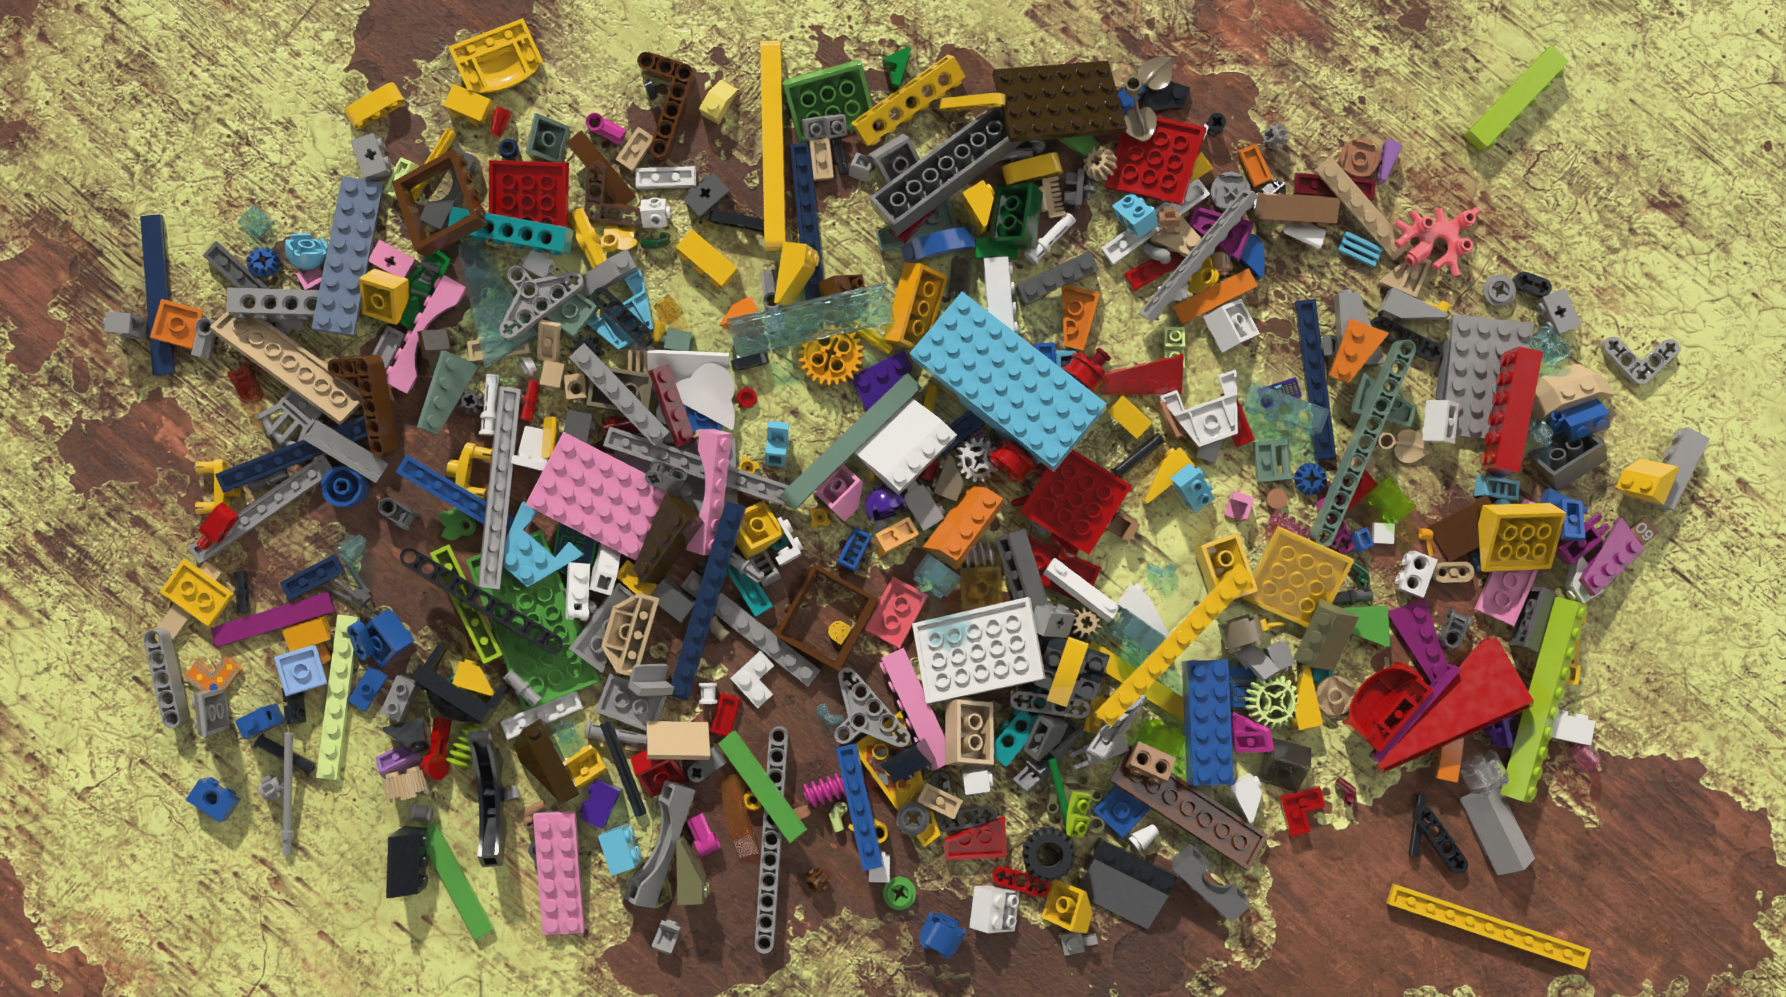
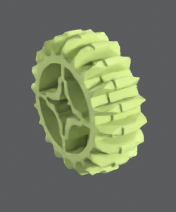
M1275 674L1262 683L1257 677V683H1250L1253 689L1246 690L1250 696L1244 698L1245 701H1249V704L1245 706L1246 709H1251L1248 713L1249 717H1254V722L1264 727L1267 726L1269 729L1274 727L1280 729L1281 724L1287 726L1288 720H1294L1292 713L1297 712L1295 705H1298V703L1295 702V699L1298 695L1293 693L1297 688L1290 686L1292 681L1285 680V677L1282 675L1278 677ZM1271 685L1278 686L1271 693L1264 690ZM1260 697H1261V699H1262V705H1261V706H1260V704H1259ZM1271 698H1274V700H1272V701H1274V703H1273L1274 705H1271V704H1270V703H1272V702H1270ZM1273 710L1280 712L1277 716L1272 718H1268L1266 716Z

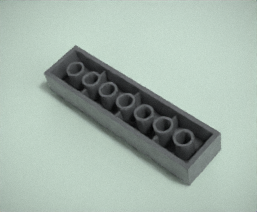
M1001 107L989 108L870 196L872 209L893 233L898 236L1024 141L1009 142Z

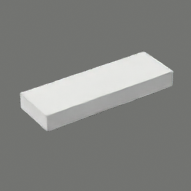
M695 166L635 168L637 190L697 187Z

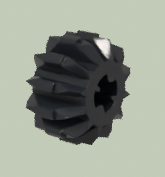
M587 334L586 339L579 335L580 342L573 340L572 342L576 347H570V351L575 352L585 343L597 357L605 355L603 350H599L603 348L604 344L602 342L598 343L599 338L597 336L592 339L591 334Z

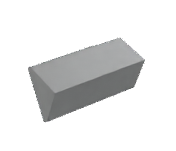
M1494 782L1459 799L1485 855L1489 857L1496 874L1502 875L1525 870L1535 857L1504 795L1500 794L1501 789L1498 783Z

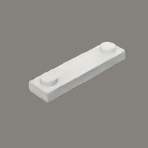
M1056 558L1050 562L1043 573L1108 623L1114 618L1120 607Z

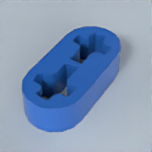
M360 621L349 625L347 632L354 652L359 659L366 660L374 654V648L368 631Z

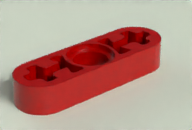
M1003 865L996 866L992 871V878L998 885L1038 897H1044L1050 892L1048 880L1042 881L1031 873ZM1004 870L1005 875L1011 877V872H1013L1012 884H1009L1010 880L1008 878L999 880L996 873ZM1020 875L1027 878V883L1023 887L1015 884L1016 878ZM1030 878L1034 879L1032 881L1034 884L1039 885L1041 882H1043L1046 889H1042L1041 892H1038L1037 887L1031 886V890H1029L1028 888L1031 884Z

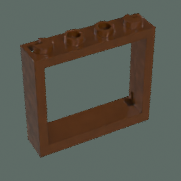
M454 149L392 182L414 251L424 257L488 225L484 215L486 212L479 201L480 194L473 184L475 181L474 177L467 167L469 163L465 160L463 154L458 153ZM454 167L470 216L427 238L411 188Z
M814 564L813 567L810 566L805 572L804 577H806L803 585L799 584L795 590V600L793 603H788L784 611L787 613L784 620L780 619L777 623L775 636L832 668L841 671L880 599ZM819 573L868 600L835 661L786 634Z

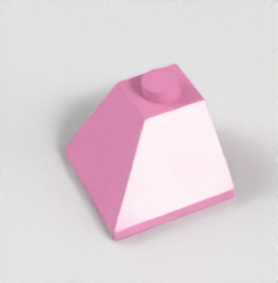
M843 464L814 493L845 522L859 508L863 482Z

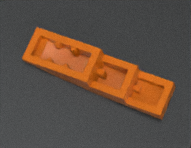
M1248 268L1173 307L1181 323L1185 324L1258 287Z
M1464 738L1437 749L1436 757L1439 758L1435 778L1458 783Z

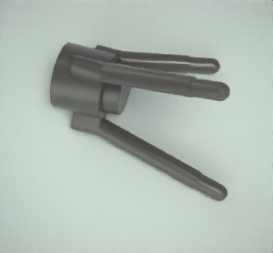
M348 563V569L362 589L357 587L352 591L338 579H334V582L350 594L349 597L326 584H322V587L348 601L354 607L358 606L361 609L372 598L369 595L371 590L365 586L355 569Z

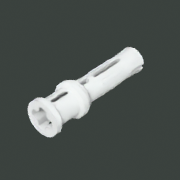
M1066 213L1043 238L1036 240L1035 249L1024 252L1026 259L1036 266L1040 258L1045 253L1048 254L1051 246L1076 222L1075 218L1070 213Z
M486 374L484 408L480 414L482 423L479 435L494 436L499 375Z

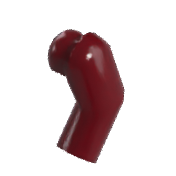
M1340 776L1334 785L1343 790L1344 804L1347 807H1353L1357 802L1356 788Z

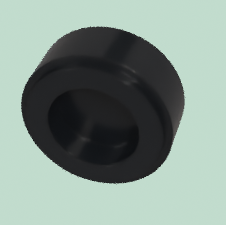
M651 80L643 81L650 100L656 99L658 96Z

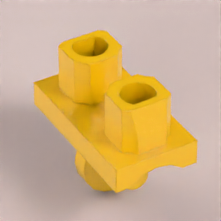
M1096 696L1095 701L1091 700L1090 713L1086 716L1083 731L1094 734L1099 733L1105 722L1095 711L1107 700L1106 698Z

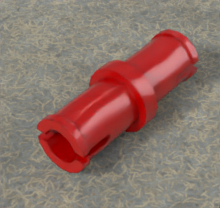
M529 379L526 395L522 399L524 404L520 419L533 421L536 403H539L537 398L540 390V381Z

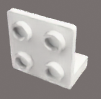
M525 426L517 456H512L511 463L539 471L544 470L549 459L542 458V429Z
M780 517L778 521L793 546L792 549L786 547L777 552L779 556L776 557V560L780 566H783L801 556L800 550L804 548L797 537L793 539L791 532L794 530L788 520L783 521Z

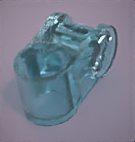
M1547 326L1540 327L1537 330V335L1532 337L1529 342L1531 349L1543 351L1542 359L1550 366L1558 364L1571 354L1569 345L1553 329Z

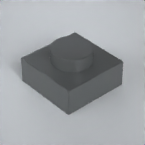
M1323 335L1321 350L1324 356H1336L1338 350L1337 336Z

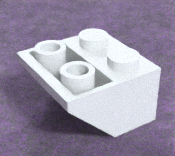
M975 886L969 928L986 933L1015 931L1020 891L995 886Z

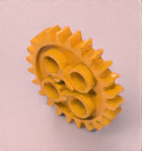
M834 322L831 323V327L824 323L823 329L816 325L817 331L809 330L811 336H804L806 343H800V347L804 349L798 351L799 355L803 356L799 359L800 364H804L801 367L802 370L807 371V378L813 375V383L819 379L820 386L827 382L830 388L832 382H835L836 386L839 387V381L841 380L844 384H847V377L853 380L852 373L859 374L856 366H863L862 362L858 360L864 358V354L859 353L864 350L863 346H857L861 343V339H855L856 332L849 334L850 327L843 330L842 323L839 324L838 328L835 327ZM837 338L838 341L834 347L835 356H831L828 371H824L829 361L828 354L832 353L834 340ZM823 339L830 340L827 346L820 345V342ZM842 345L849 346L846 352L839 351V348ZM818 357L824 359L823 363L820 365H816L813 363V361ZM840 363L843 367L841 370L835 371L832 369L833 365Z

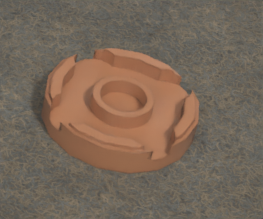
M1354 139L1342 147L1338 163L1349 177L1363 179L1376 171L1380 155L1372 142L1366 139Z

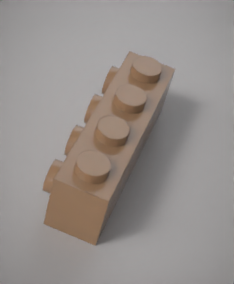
M1261 192L1257 194L1258 198L1254 217L1261 218L1263 223H1274V220H1280L1282 224H1292L1293 221H1298L1300 225H1311V222H1317L1316 225L1329 226V223H1337L1340 205L1339 198Z

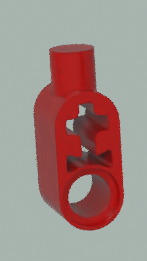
M225 503L218 504L200 526L198 532L202 536L197 541V546L207 550L211 544H219L240 516Z

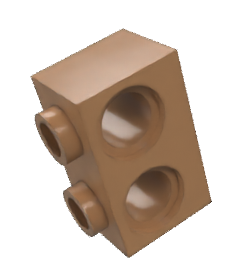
M1138 741L1133 744L1125 767L1129 768L1130 772L1135 775H1145L1149 777V781L1160 784L1169 780L1176 758ZM1138 755L1143 757V765H1140L1137 762ZM1157 763L1163 768L1161 774L1156 771L1155 766Z

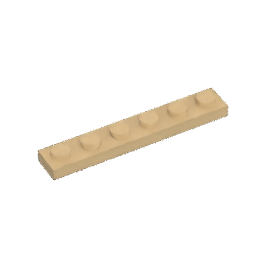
M1331 156L1314 170L1392 260L1398 258L1410 247L1407 243L1400 248L1395 246L1394 242L1401 236Z

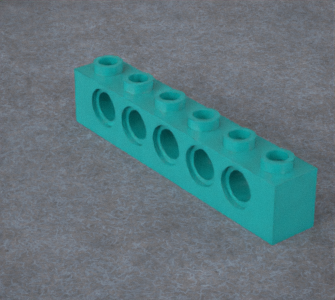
M451 207L448 227L470 216L469 210ZM485 213L488 225L469 234L474 236L473 240L485 242L486 239L493 240L492 243L504 246L505 242L512 243L511 247L524 249V246H529L531 251L543 253V249L550 250L551 255L562 256V253H570L574 230L567 227ZM493 224L494 230L492 233H489V226ZM512 227L513 234L508 237L507 232ZM531 231L532 238L528 241L526 236ZM550 234L552 240L549 244H546V237Z
M1037 687L1036 689L1032 688L1029 692L1041 694L1042 690ZM1028 695L1029 700L1025 701V703H1028L1027 708L1030 706L1031 695ZM1038 697L1035 699L1034 704H1037L1039 709H1042L1046 702L1042 697ZM1014 709L1012 719L1010 721L1006 719L999 728L1001 732L997 737L994 736V757L1007 767L1026 744L1038 716L1046 713L1030 715L1028 711ZM1018 720L1026 722V727L1022 731H1018L1015 728V723ZM1005 736H1011L1013 743L1008 747L1004 746L1002 739Z

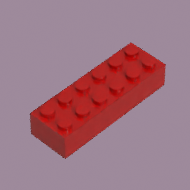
M1519 346L1501 355L1499 362L1501 370L1496 378L1497 391L1492 398L1493 411L1488 418L1489 431L1484 438L1485 452L1482 453L1480 458L1482 471L1501 475L1520 473L1543 351Z

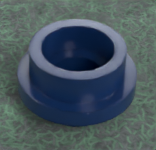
M505 139L499 145V153L505 159H513L519 153V146L514 140ZM508 147L513 148V150L510 153L506 152V149Z

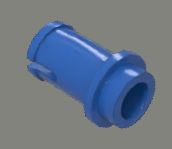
M1557 410L1553 411L1550 420L1545 424L1546 431L1551 435H1555L1562 430L1561 424L1565 415L1561 411H1559L1558 416H1556Z

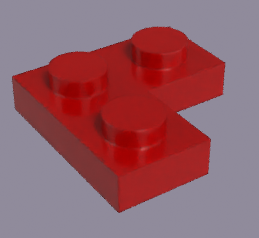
M1320 786L1279 796L1289 836L1293 837L1311 832L1306 812L1325 807Z

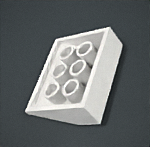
M911 397L854 454L890 489L899 495L955 440L957 434L940 418Z

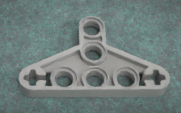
M511 267L508 270L507 276L518 292L500 325L499 332L501 336L507 341L517 339L581 291L584 287V280L581 274L569 272L532 280L522 267ZM516 271L523 273V277L519 281L512 279V275ZM574 278L579 284L576 286L571 284V279ZM565 282L570 291L567 292L566 288L561 284ZM529 286L535 288V293L531 296L524 294L525 289ZM557 289L564 291V295L560 299L553 297V292ZM539 302H546L548 304L546 310H537ZM523 314L531 315V320L528 323L520 321ZM516 319L517 323L521 327L520 329L515 325L513 320ZM507 327L512 329L513 333L511 335L506 333Z
M843 668L839 672L838 679L848 718L835 730L834 736L836 741L840 744H848L863 732L897 747L903 748L908 746L911 742V735L852 668ZM852 672L851 678L853 681L857 682L859 679L860 682L854 686L848 680L844 682V673L850 674ZM861 686L865 687L867 690L866 696L858 698L856 696V689ZM872 702L880 704V710L877 713H871L869 710V705ZM858 715L865 718V723L861 727H856L854 724V718ZM886 717H891L894 720L893 726L889 729L884 728L882 724L883 719ZM899 725L900 728L897 731L902 735L906 733V742L897 743L898 736L895 733L891 736L889 732L894 731ZM842 729H847L850 733L846 741L839 739L838 734Z

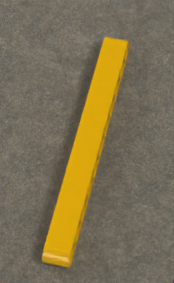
M781 40L760 42L764 239L766 252L782 251L783 242H786Z

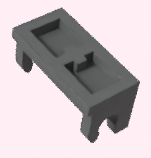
M668 577L663 579L650 595L659 598L658 605L680 623L691 613L696 602L692 596Z

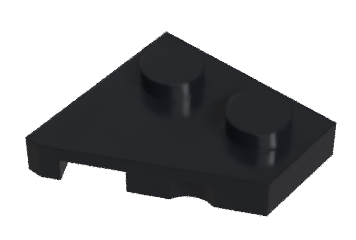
M1172 81L1162 90H1152L1148 87L1142 108L1149 107L1153 111L1158 112L1168 109H1183L1191 87Z

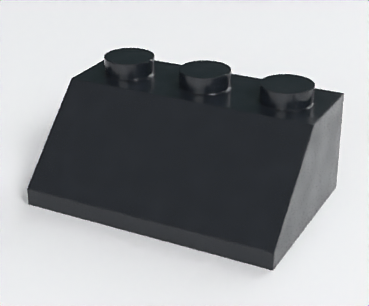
M403 826L388 836L386 898L419 894L427 886L428 875H426V867L429 863V856L427 855L426 848L430 841V836L427 834L428 828Z

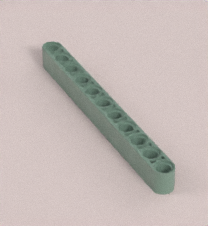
M1400 340L1392 344L1311 529L1310 540L1324 547H1328L1334 541L1415 355L1416 346L1411 340ZM1402 344L1406 347V352L1404 355L1401 353L1400 350ZM1394 363L1398 366V371L1396 373H1394L1392 370V366ZM1386 382H1388L1390 385V389L1388 392L1384 390V384ZM1377 401H1380L1382 405L1379 411L1376 409ZM1370 419L1373 421L1374 424L1371 430L1368 428L1367 425ZM1362 438L1365 440L1364 448H1361L1359 445ZM1354 457H1356L1357 459V465L1355 467L1351 465V460ZM1345 476H1348L1349 483L1344 486L1343 479ZM1339 494L1341 502L1336 505L1335 497ZM1331 513L1333 520L1328 524L1326 518ZM1321 532H1323L1325 535V538L1322 542L1318 540V536Z

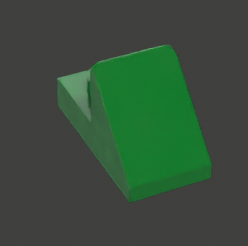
M907 46L882 59L883 66L892 68L889 81L892 82L891 89L898 90L901 87L911 56V47Z

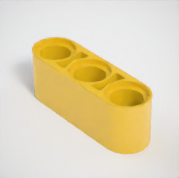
M391 82L348 105L344 112L353 128L361 129L399 108L405 103V100L396 84Z
M1057 152L1002 166L1006 185L1026 184L1054 177L1063 172Z

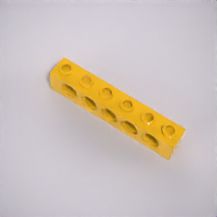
M946 55L851 122V125L863 144L873 146L881 140L880 137L884 134L894 132L897 129L896 126L901 122L905 123L911 120L913 114L918 110L923 111L929 107L931 101L942 98L946 94L945 91L959 86L962 83L961 80L966 76L955 57ZM941 74H944L945 80L939 84L938 78ZM928 85L929 91L926 95H923L922 89ZM912 97L913 102L909 107H907L906 100L907 98ZM893 108H895L896 115L895 117L890 118L889 113ZM876 120H879L880 126L878 129L874 130L873 123Z

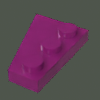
M1196 206L1189 225L1197 233L1204 236L1223 213ZM1241 219L1217 246L1240 261L1253 229V222Z

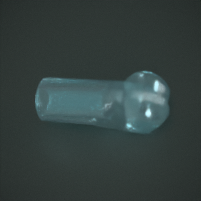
M1149 563L1146 573L1159 578H1172L1176 575L1177 566L1168 563L1166 569Z
M820 704L817 707L816 714L826 725H841L844 722V714L832 715L828 711L826 704Z

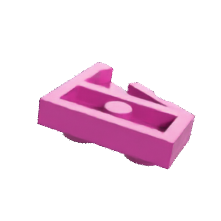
M1235 712L1231 713V734L1235 753L1271 752L1274 750L1271 730Z

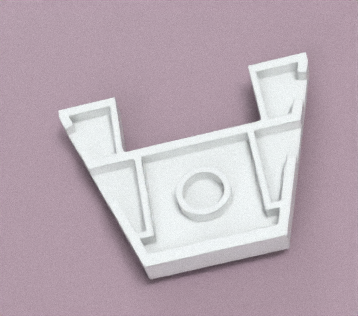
M1236 369L1217 376L1224 396L1185 410L1178 390L1160 396V400H1164L1168 410L1198 447L1238 433Z

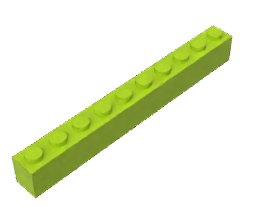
M1555 597L1529 689L1534 704L1533 707L1523 711L1500 794L1529 803L1536 797V784L1542 776L1543 769L1541 767L1543 760L1548 755L1547 745L1553 737L1554 720L1559 716L1558 706L1565 694L1564 685L1570 676V663L1575 658L1576 642L1580 639L1582 633L1580 629L1581 624L1587 616V605Z

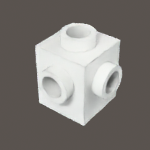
M651 198L649 200H641L640 213L643 228L667 227L668 219L671 218V208L666 205V199Z

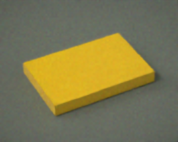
M187 559L182 560L159 592L208 628L213 626L234 597L232 591Z

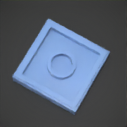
M316 645L274 657L286 697L327 684Z

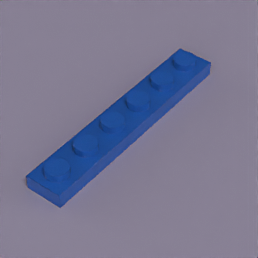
M405 456L396 470L397 474L484 524L486 501L412 457ZM509 515L507 516L506 532L515 519Z
M857 744L836 748L862 869L866 871L883 867V858Z

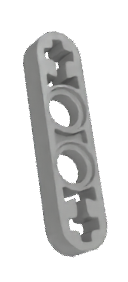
M1015 691L1010 697L1011 705L1018 710L1075 718H1084L1090 713L1089 703L1082 699L1070 698L1069 701H1073L1072 706H1079L1080 703H1083L1086 711L1078 714L1077 710L1071 709L1072 713L1070 714L1068 713L1070 708L1069 702L1064 711L1058 712L1054 708L1055 703L1047 701L1048 694ZM1021 694L1023 699L1029 700L1028 695H1031V708H1027L1028 703H1021L1020 706H1017L1014 698H1018V695ZM1038 697L1045 699L1046 704L1042 709H1037L1034 706V701Z

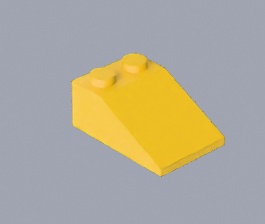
M783 242L774 303L788 309L791 307L815 272V266H818V251L807 244Z

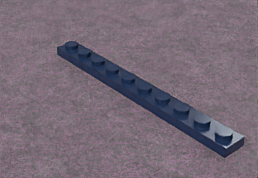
M729 501L725 502L671 682L674 690L670 696L685 701L689 700L747 507Z

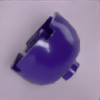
M884 485L873 488L874 492L869 494L865 501V510L869 521L874 518V521L893 517L896 515L895 511L900 509L903 512L907 508L901 493L897 495L889 487L885 488Z

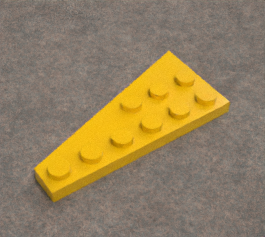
M899 711L894 716L907 729L902 711ZM892 718L888 719L883 723V727L891 728L894 720ZM899 725L894 731L889 732L891 736L893 733L898 736L897 743L906 742V733L902 735L897 731L900 728ZM870 735L858 741L856 744L861 761L895 808L899 811L904 804L917 802V798L924 786L920 770L913 773L915 776L904 782L901 779L894 784H890V775L885 770L882 772L880 768L872 767L873 764L882 763L884 761L882 759L889 756L888 748L895 751L903 748ZM886 748V755L884 757L881 756L879 758L877 757L879 755L874 754L876 751L880 750L881 752V749ZM875 771L881 772L883 775L887 774L888 785L882 783ZM927 806L925 808L930 818L928 827L924 832L916 835L924 847L940 836L933 809ZM906 812L909 816L907 824L915 822L919 825L917 816L920 812L914 815Z

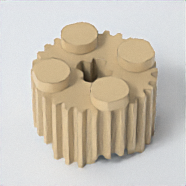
M419 766L406 769L407 773L399 775L398 771L385 774L386 779H382L387 804L393 803L392 799L399 797L400 801L417 797L416 792L423 791V795L429 794L426 778Z

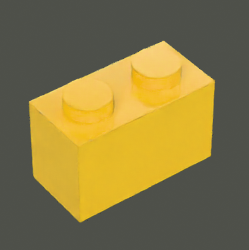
M453 84L444 106L449 111L448 114L459 119L461 116L474 126H478V124L485 126L494 108V103L489 98Z

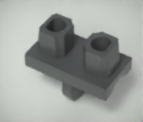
M1078 169L1077 172H1067L1065 175V185L1075 186V192L1065 191L1063 203L1074 205L1073 209H1080L1082 193H1084V200H1090V195L1097 192V188L1091 186L1092 180L1086 179L1085 186H1083L1084 169Z

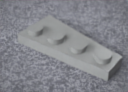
M620 583L615 584L612 594L607 595L569 647L570 651L600 673H603L608 659L601 645L612 607L634 596L632 592Z

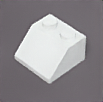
M1242 299L1226 304L1203 317L1207 328L1215 338L1217 347L1220 348L1222 353L1260 334Z

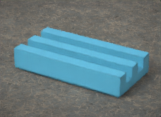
M1345 232L1337 251L1371 267H1375L1376 261L1383 248L1349 232ZM1347 239L1352 240V241H1354V242H1356V243H1358V244H1360V245H1362V246H1364V247H1366V248H1369V249L1375 251V253H1374V252H1371V251H1369V250H1367V249H1365V248H1363V247H1361V246H1359V245H1356V244H1354V243L1348 241ZM1344 245L1349 246L1361 253H1364L1372 257L1373 259L1370 260L1349 249L1344 248Z

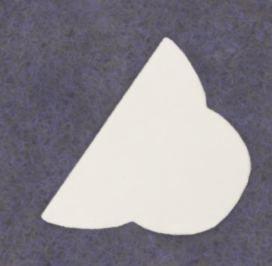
M705 363L698 367L690 378L676 383L684 405L733 430L735 411L731 399L734 394V379L727 369L715 363Z

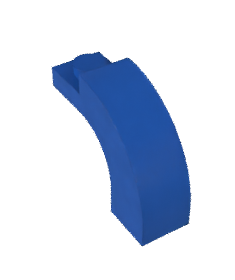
M962 227L921 236L911 240V243L904 245L901 249L905 262L919 263L943 254L962 253L976 247L971 227Z

